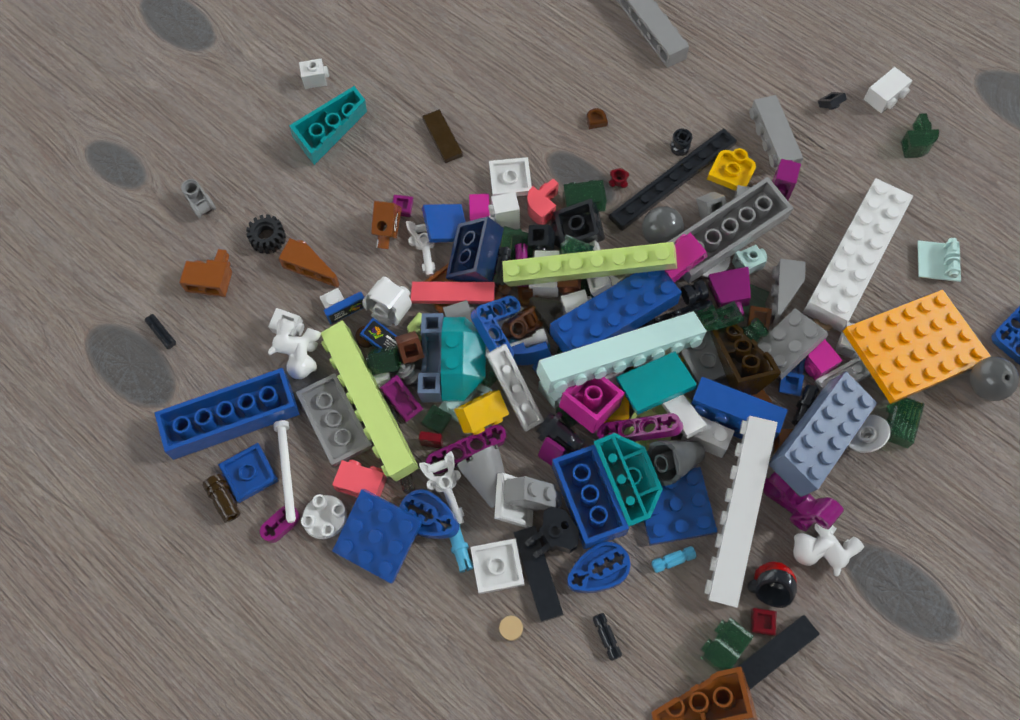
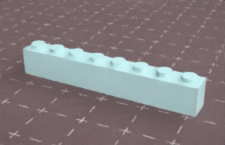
M693 311L539 360L536 373L547 394L561 392L567 387L579 386L594 378L601 379L607 374L619 373L631 366H640L646 361L656 360L674 351L679 353L689 347L695 348L702 343L707 331Z

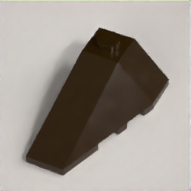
M725 315L706 321L731 388L748 395H755L781 375V371L772 355L762 351L758 347V343L754 339L750 340L743 333V329L730 317Z

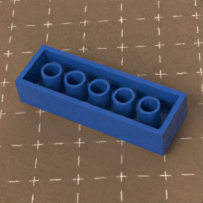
M664 270L634 273L550 323V336L564 353L633 331L678 304L681 290Z
M283 368L154 412L164 451L173 460L273 425L276 421L287 420L300 415L288 376Z

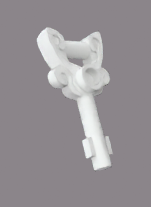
M406 221L407 231L411 236L408 239L409 245L416 246L417 249L422 250L424 261L422 269L426 277L429 278L434 274L433 271H435V264L432 262L430 248H433L435 243H429L427 233L417 234L427 232L425 224L415 225L411 221Z
M452 451L446 454L444 460L431 465L419 463L421 471L429 479L427 488L430 490L436 489V492L439 493L444 492L448 506L455 514L458 523H464V512L462 507L459 508L452 488L457 484L456 481L461 477L460 472L454 470L455 462ZM448 468V472L444 476L433 475L435 472Z

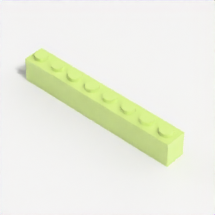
M674 242L502 261L503 282L510 287L677 269Z
M342 320L321 332L323 338L321 344L327 353L330 352L332 356L329 358L330 363L335 370L338 369L340 375L337 377L342 386L347 387L348 392L346 396L350 403L355 404L357 408L354 411L360 422L363 421L366 427L363 431L368 440L372 439L375 445L372 447V450L378 459L381 458L384 464L381 468L387 478L391 477L397 482L420 469L350 328Z

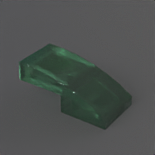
M735 301L718 309L711 305L695 313L706 331L722 329L744 321L743 315Z

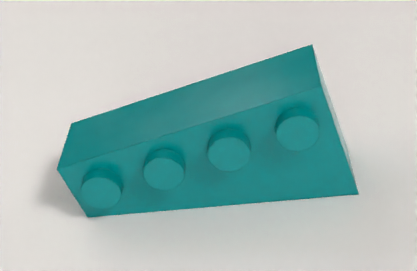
M353 86L289 125L292 137L314 165L367 112L366 101L357 88Z

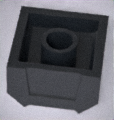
M592 199L553 212L551 227L555 230V246L559 248L579 247L588 245L594 240L600 242L605 239L600 213Z

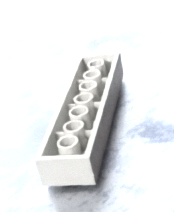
M875 178L803 311L804 314L818 319L819 322L825 325H831L833 329L839 332L844 329L913 195Z

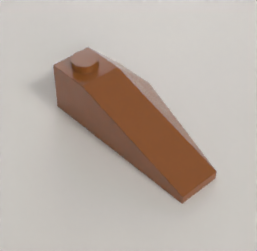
M741 666L712 674L710 678L702 683L694 685L689 691L673 698L651 712L653 720H758L752 695Z

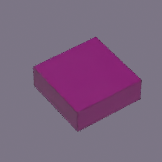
M394 195L392 203L402 207L401 216L411 217L414 198L412 196Z

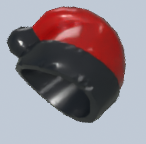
M767 562L755 570L754 579L748 583V590L755 593L761 602L771 607H787L793 602L797 593L796 576L787 565L781 562Z

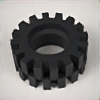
M266 214V218H264L263 215H259L260 219L255 217L253 218L254 223L249 222L250 227L246 228L247 238L255 251L258 250L262 254L265 251L266 254H270L269 250H272L274 253L276 252V247L278 249L282 248L280 243H285V230L280 220H277L275 216L271 218L270 215ZM264 230L274 231L273 235L267 239L259 238L260 233Z

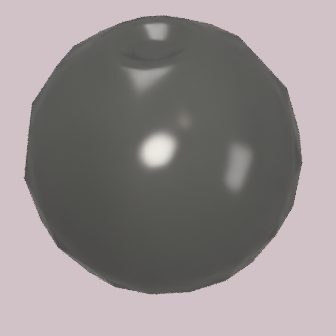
M668 206L650 210L642 223L645 240L650 244L666 243L684 232L681 214Z
M987 357L977 362L972 368L970 384L973 391L979 397L989 401H1001L1012 396L1017 390L1019 374L1011 361L1002 357Z

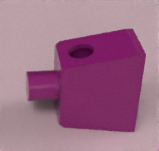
M743 267L709 274L708 286L719 310L724 308L730 310L733 319L743 317V307L749 306L751 299L749 268Z

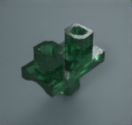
M566 235L565 241L561 244L560 255L595 250H593V245Z

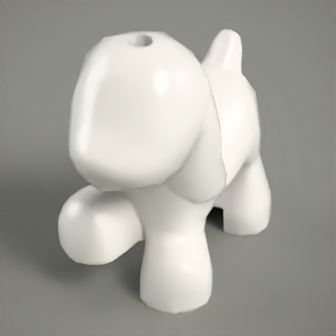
M279 319L276 336L273 338L272 347L269 349L268 354L272 355L276 352L288 354V374L294 379H304L311 372L317 370L316 362L307 355V351L313 352L316 350L318 343L315 341L319 339L321 333L307 328L302 337L288 336L294 329L295 323L287 319Z
M816 523L814 529L818 532V537L814 538L805 533H798L794 536L793 555L797 562L806 566H811L820 558L825 557L833 567L834 576H839L841 569L849 563L851 557L864 548V545L858 538L852 537L850 540L847 539L842 547L833 535L837 528L832 525L830 529H824Z

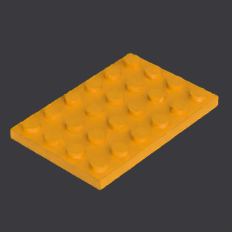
M944 290L847 326L843 330L844 335L890 404L967 372L977 362L991 357Z

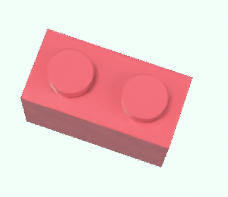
M342 460L332 486L337 492L357 498L361 489H366L380 497L387 478L382 469L370 466V468H367L355 460H349V462Z

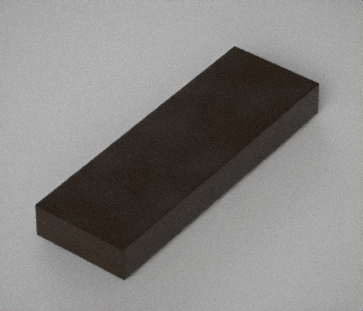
M440 109L423 115L422 119L444 162L448 163L463 157V152Z

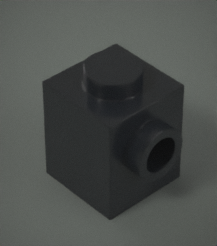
M549 224L529 225L528 246L534 251H554L555 230Z

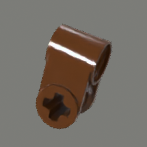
M534 305L524 308L517 315L502 324L501 330L507 339L522 338L544 324L543 321L539 320L534 311ZM513 324H514L515 327H516V332H515V334H514L513 331H512V326H513Z

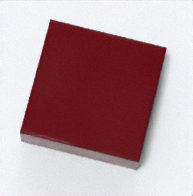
M420 432L419 442L421 446L442 449L443 437L441 434Z
M752 608L750 633L775 636L777 611Z

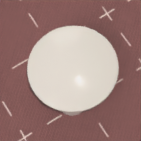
M318 494L305 507L301 524L305 531L314 538H331L337 535L346 523V507L337 497Z

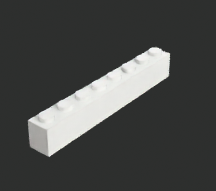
M749 416L746 421L743 420L741 423L740 434H743L742 443H737L735 456L738 457L736 466H732L730 479H733L732 488H727L725 501L728 502L727 511H722L720 524L723 525L722 533H718L716 536L715 547L718 548L717 556H712L709 570L713 571L712 579H707L704 591L705 594H708L707 599L710 601L738 608L778 422Z

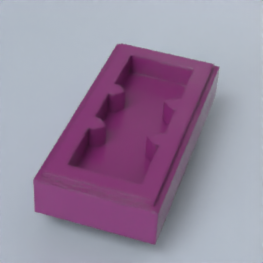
M398 375L379 388L405 423L423 410Z

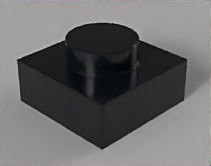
M831 92L818 100L819 107L828 108L829 110L836 109L842 102L847 100L846 94L843 92Z

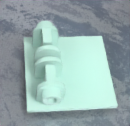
M949 238L946 243L917 241L918 277L961 282L960 245L956 238Z

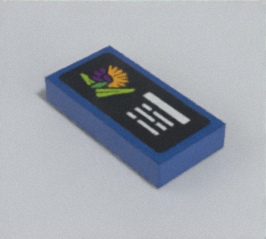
M358 292L323 310L330 325L364 308L362 301L365 297L362 292Z
M372 318L362 330L360 336L394 360L399 354L395 340L397 335Z

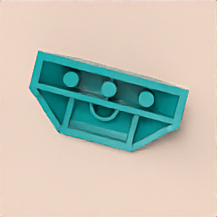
M465 317L443 318L441 339L442 401H465L486 378V345L474 324Z
M616 433L595 440L594 444L628 527L650 519L663 488L646 448Z

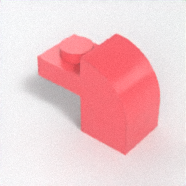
M554 179L544 183L539 190L532 186L528 192L527 211L530 218L538 225H546L552 219L553 212L556 211V205L551 200L558 194L559 183Z

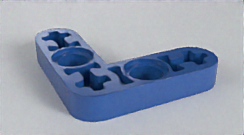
M506 296L480 305L471 312V320L489 352L506 344L512 357H514V351L497 323L514 316L520 311V302L514 296ZM493 307L499 311V315L495 314ZM489 331H492L494 333L496 339H493L489 335Z
M1019 306L995 330L991 339L1000 350L1020 365V355L1016 352V347H1020V328H1015L1011 324V320H1017L1020 323ZM1006 331L1010 334L1004 340L1000 338Z

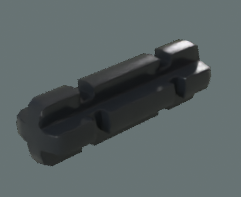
M506 246L499 249L498 255L500 257L497 259L496 274L493 277V282H495L496 286L505 285L503 282L502 261H508V258L511 256V249Z
M150 314L145 318L147 325L166 349H171L176 345V341L154 314Z
M605 614L595 615L593 622L598 627L597 631L604 647L608 649L609 659L613 661L620 658L622 652L619 646H616L617 641L610 625H607L608 621Z

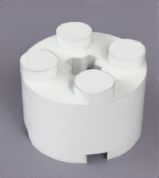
M384 276L376 282L362 301L366 311L369 308L373 312L371 316L386 326H391L392 324L397 326L412 305L409 297L410 291L404 286L399 287Z

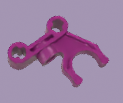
M775 471L769 478H765L763 493L792 513L790 521L802 531H807L813 523H817L824 529H830L844 512L843 507L830 497L815 499L810 493L802 497L798 496Z

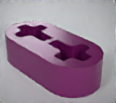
M285 506L280 508L261 526V537L268 543L279 541L299 522L300 514L296 508V519L293 523H288L285 520ZM268 528L275 529L274 532L276 534L274 536L268 535Z

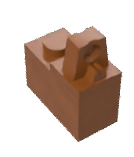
M218 249L214 260H207L206 263L199 260L194 262L186 261L179 282L185 292L226 297L232 276L231 263L228 262L229 254L226 250Z

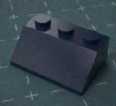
M488 216L458 224L446 279L456 282H493L504 228Z

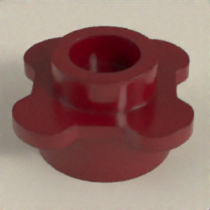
M621 168L610 171L611 180H609V185L611 187L626 188L628 186L627 178L629 173Z

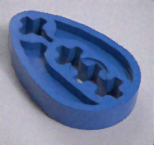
M423 489L412 491L404 497L399 506L401 509L424 520L417 533L419 536L431 539H444L454 537L459 531V523L455 514L448 505L430 491ZM415 505L418 509H423L434 517L432 520L427 519L422 514L419 515L414 510L409 509L408 506ZM440 522L444 524H451L452 528L445 529Z
M602 542L583 554L575 563L567 578L568 587L574 592L596 593L620 585L627 578L630 571L629 555L622 546L616 543ZM614 554H617L618 557H624L622 565L616 562L612 565V570L604 568L601 576L598 573L593 574L594 565L597 564L598 567L603 566L605 563L604 559L611 562L614 560ZM575 575L578 578L585 577L582 580V586L579 587L578 584H572Z

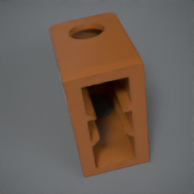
M374 201L371 234L378 236L376 248L389 249L390 238H397L402 207L395 203ZM387 224V229L384 231L383 228Z

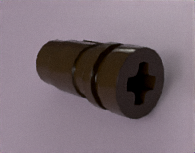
M216 474L207 478L202 483V486L207 492L208 497L213 500V504L224 523L238 518L241 513L232 494L229 492L230 487L226 483L224 475Z

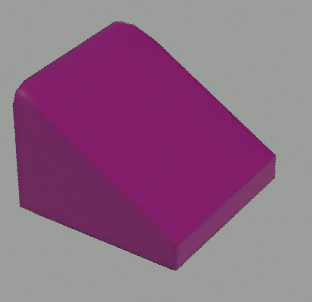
M546 437L538 457L552 466V459L563 456L565 448L551 438Z

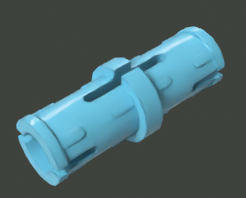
M459 524L458 533L449 539L452 545L451 552L455 554L460 573H463L465 569L469 571L474 566L467 550L469 548L468 543L464 541Z

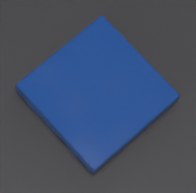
M431 204L423 205L422 207L429 243L454 242L458 224L466 222L462 205Z
M259 443L218 464L238 503L279 481Z

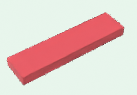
M412 282V304H456L466 300L468 304H486L495 300V282Z

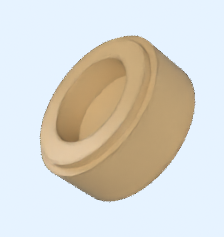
M515 616L505 617L499 625L500 634L505 640H517L523 632L521 620Z

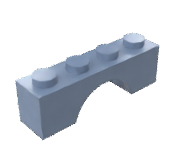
M422 313L421 337L424 358L422 360L421 372L418 374L417 392L422 403L443 402L441 393L443 313Z

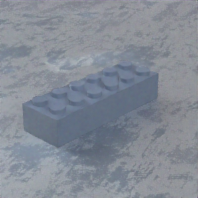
M847 371L833 378L827 383L769 461V466L800 497L818 490L877 402Z

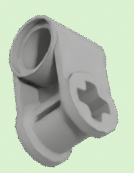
M188 179L182 183L181 190L198 219L211 209H216L210 197L196 180Z

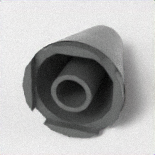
M657 440L650 443L647 451L658 479L663 486L674 484L705 458V449L698 441Z

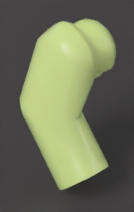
M418 312L407 326L408 333L415 331L421 341L420 326L422 313Z

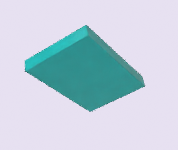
M675 351L616 377L617 383L622 391L625 392L626 398L637 415L697 388L696 382Z

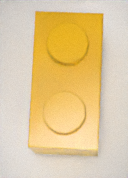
M499 390L488 391L454 409L463 432L473 433V435L485 431V427L489 424L493 426L503 421L502 418L509 415Z

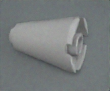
M497 444L471 455L472 457L468 461L464 459L457 464L459 470L491 508L495 507L497 474L505 473Z

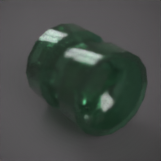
M757 317L751 320L750 325L742 327L743 333L750 340L754 339L757 343L758 339L769 334L768 329Z

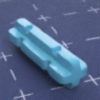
M689 546L684 548L683 551L679 550L665 555L663 559H654L651 563L654 571L658 573L664 571L665 568L669 569L685 563V560H693L697 555L694 548Z

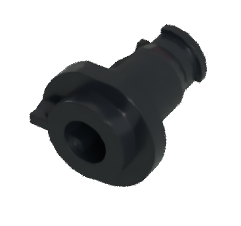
M558 411L556 415L550 412L536 431L540 434L538 439L543 441L545 437H549L564 447L568 453L579 450L585 439L578 437L571 428L559 420L563 415L561 412Z

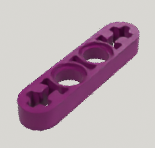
M674 413L603 423L597 430V436L600 439L607 434L618 433L622 437L634 442L673 437L681 433L683 422ZM655 424L654 430L645 432L647 425ZM634 427V431L631 434L624 435L626 428Z
M500 425L490 426L482 433L472 434L428 455L426 463L433 464V459L441 461L444 459L443 454H448L454 449H460L463 455L459 459H454V467H456L459 462L464 459L468 461L472 457L471 455L483 449L495 446L496 444L498 447L503 445L506 441V431ZM496 431L497 434L501 433L499 440H496V438H492L493 432ZM483 436H487L490 445H486V440ZM473 440H480L483 446L479 450H473L470 444ZM445 468L433 474H441L447 471L448 468Z

